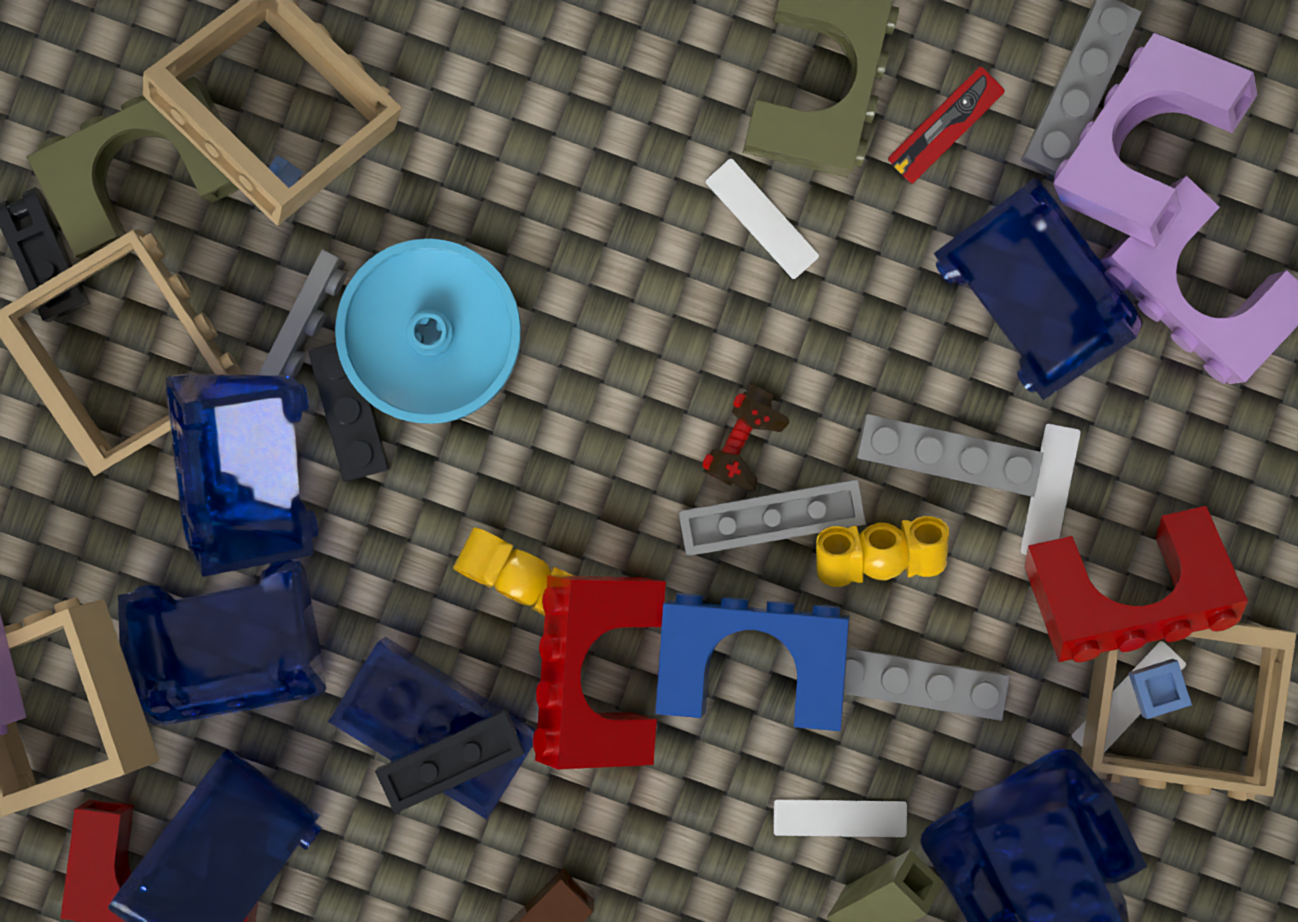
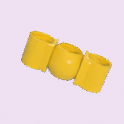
M933 516L918 517L912 522L902 520L901 529L888 523L879 522L866 527L860 534L858 533L857 526L849 528L832 526L825 528L819 533L816 540V574L821 582L831 587H842L851 582L863 583V573L873 579L884 581L899 576L904 570H906L907 577H913L916 574L922 577L939 575L947 566L949 528L944 521Z
M473 527L453 569L488 588L494 586L495 590L502 595L525 606H531L532 610L545 616L542 597L544 590L547 588V575H574L555 566L550 569L549 565L540 558L520 549L512 550L514 545L485 530Z

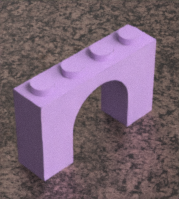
M1153 33L1145 47L1138 48L1130 61L1129 71L1121 83L1115 84L1108 92L1104 108L1095 122H1089L1082 131L1079 146L1071 158L1065 159L1059 165L1055 173L1053 185L1061 204L1156 248L1182 210L1177 191L1123 164L1119 159L1123 141L1129 132L1143 120L1154 115L1172 112L1190 115L1233 133L1257 97L1254 72Z
M1185 176L1170 185V187L1177 191L1182 210L1158 246L1155 248L1128 234H1124L1103 256L1099 263L1107 269L1105 276L1112 284L1124 291L1128 289L1140 300L1138 307L1145 315L1157 322L1161 320L1173 331L1171 338L1178 346L1190 353L1194 351L1206 362L1203 367L1211 377L1223 384L1226 382L1228 384L1243 383L1252 376L1298 326V280L1287 270L1269 275L1252 295L1233 314L1226 318L1210 317L1195 310L1185 300L1179 289L1176 275L1177 262L1187 242L1220 207L1191 179Z

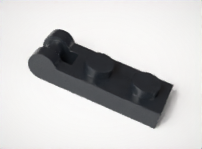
M37 187L23 192V198L13 203H10L8 200L0 203V228L29 292L73 266L50 216L47 201ZM31 216L34 224L21 229L20 220ZM80 282L37 308L42 321L51 322L89 305L90 302Z

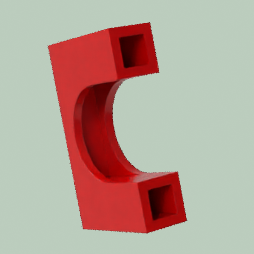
M1207 506L1162 515L1155 539L1171 575L1174 590L1163 600L1150 605H1124L1100 593L1088 577L1073 536L1028 545L1024 568L1058 662L1072 659L1075 662H1086L1096 658L1103 652L1117 649L1121 652H1131L1143 647L1148 642L1165 639L1167 642H1175L1188 637L1193 632L1211 629L1214 632L1224 631L1240 622L1248 599Z
M547 575V588L544 590L542 597V606L545 612L544 633L539 643V653L542 659L541 678L536 689V700L539 706L538 724L533 735V748L536 753L535 761L557 770L654 765L657 719L635 712L595 713L586 702L582 692L581 668L590 646L607 631L622 627H662L666 581L643 577Z
M89 799L74 809L60 919L76 922H256L269 822L225 816L221 818L212 828L207 873L199 893L186 899L165 900L146 892L134 879L129 867L128 849L134 805Z

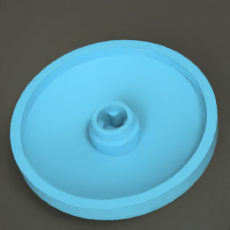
M416 239L386 248L369 259L356 272L340 300L336 317L335 337L339 359L347 377L355 389L369 403L382 412L401 420L422 424H437L458 420L478 411L501 391L516 365L520 352L522 328L514 295L502 275L489 261L475 251L454 242L439 239Z

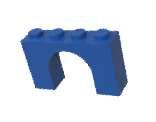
M677 593L675 601L669 600L663 604L655 714L702 718L706 713L710 660L717 644L732 633L742 630H757L768 633L780 640L790 651L797 670L794 727L841 731L850 619L849 615H840L841 607L813 605L812 612L794 611V603L767 601L766 608L748 607L749 599L721 597V605L703 603V595Z

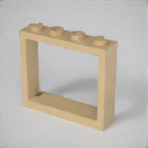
M240 0L145 70L143 76V96L277 226L395 130L402 109L389 96L390 90L384 86H379L365 72L361 62L355 56L346 54L332 40L330 33L322 24L313 22L299 8L296 0ZM264 21L276 30L370 122L290 188L181 84Z
M142 229L131 230L0 309L1 340L93 476H96L243 386L239 380V377L243 375L239 364L229 352L225 354L221 352L214 341V338L218 336L215 327L203 312L197 315L188 301L192 297V293L186 282L178 273L171 275L162 261L166 257L162 245L152 233L145 235ZM134 250L220 383L111 448L24 316Z
M75 597L53 605L55 614H52L50 609L23 618L25 627H22L21 622L4 627L10 651L61 629L65 630L108 759L37 784L16 721L7 724L9 733L0 736V817L114 779L160 761L105 599L81 605L79 599Z
M1237 623L1235 626L1224 631L1214 632L1211 629H1206L1189 635V637L1263 647L1245 773L1104 753L1118 649L1100 653L1094 659L1080 764L1094 772L1093 778L1107 779L1114 783H1120L1122 776L1138 778V784L1157 789H1166V783L1170 782L1183 784L1182 790L1200 795H1211V789L1213 788L1228 790V797L1246 801V799L1255 800V794L1274 797L1297 633L1279 628Z

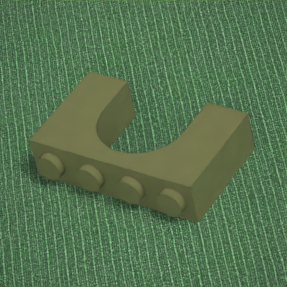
M778 0L773 22L818 32L838 43L850 63L851 85L845 98L836 105L821 111H802L756 100L752 109L742 153L846 178L853 171L854 166L861 168L868 143L867 140L860 139L864 122L872 123L878 102V96L871 95L875 78L882 79L889 52L881 49L885 33L893 34L899 14V7L892 6L893 0Z
M194 76L181 83L223 124L205 85ZM144 96L126 101L121 105L122 111L107 118L105 116H97L86 120L79 126L80 131L68 137L55 136L41 142L38 145V151L26 156L75 257L85 259L126 234L109 199L106 178L109 165L114 156L121 148L134 140L157 137L171 141L180 153L200 196L211 203L240 190Z
M910 849L845 886L828 914L827 919L830 922H914L928 914L944 882Z

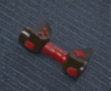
M750 384L747 391L736 396L733 402L732 413L738 419L723 449H713L710 454L706 455L703 461L704 473L730 486L734 483L748 491L756 490L757 477L750 471L739 455L752 429L782 432L789 425L788 417L771 408L774 395Z

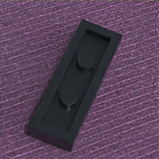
M336 343L308 350L343 482L390 470L373 405L355 389L347 377L339 359Z
M504 709L378 767L375 773L394 814L524 755L525 749L507 710Z

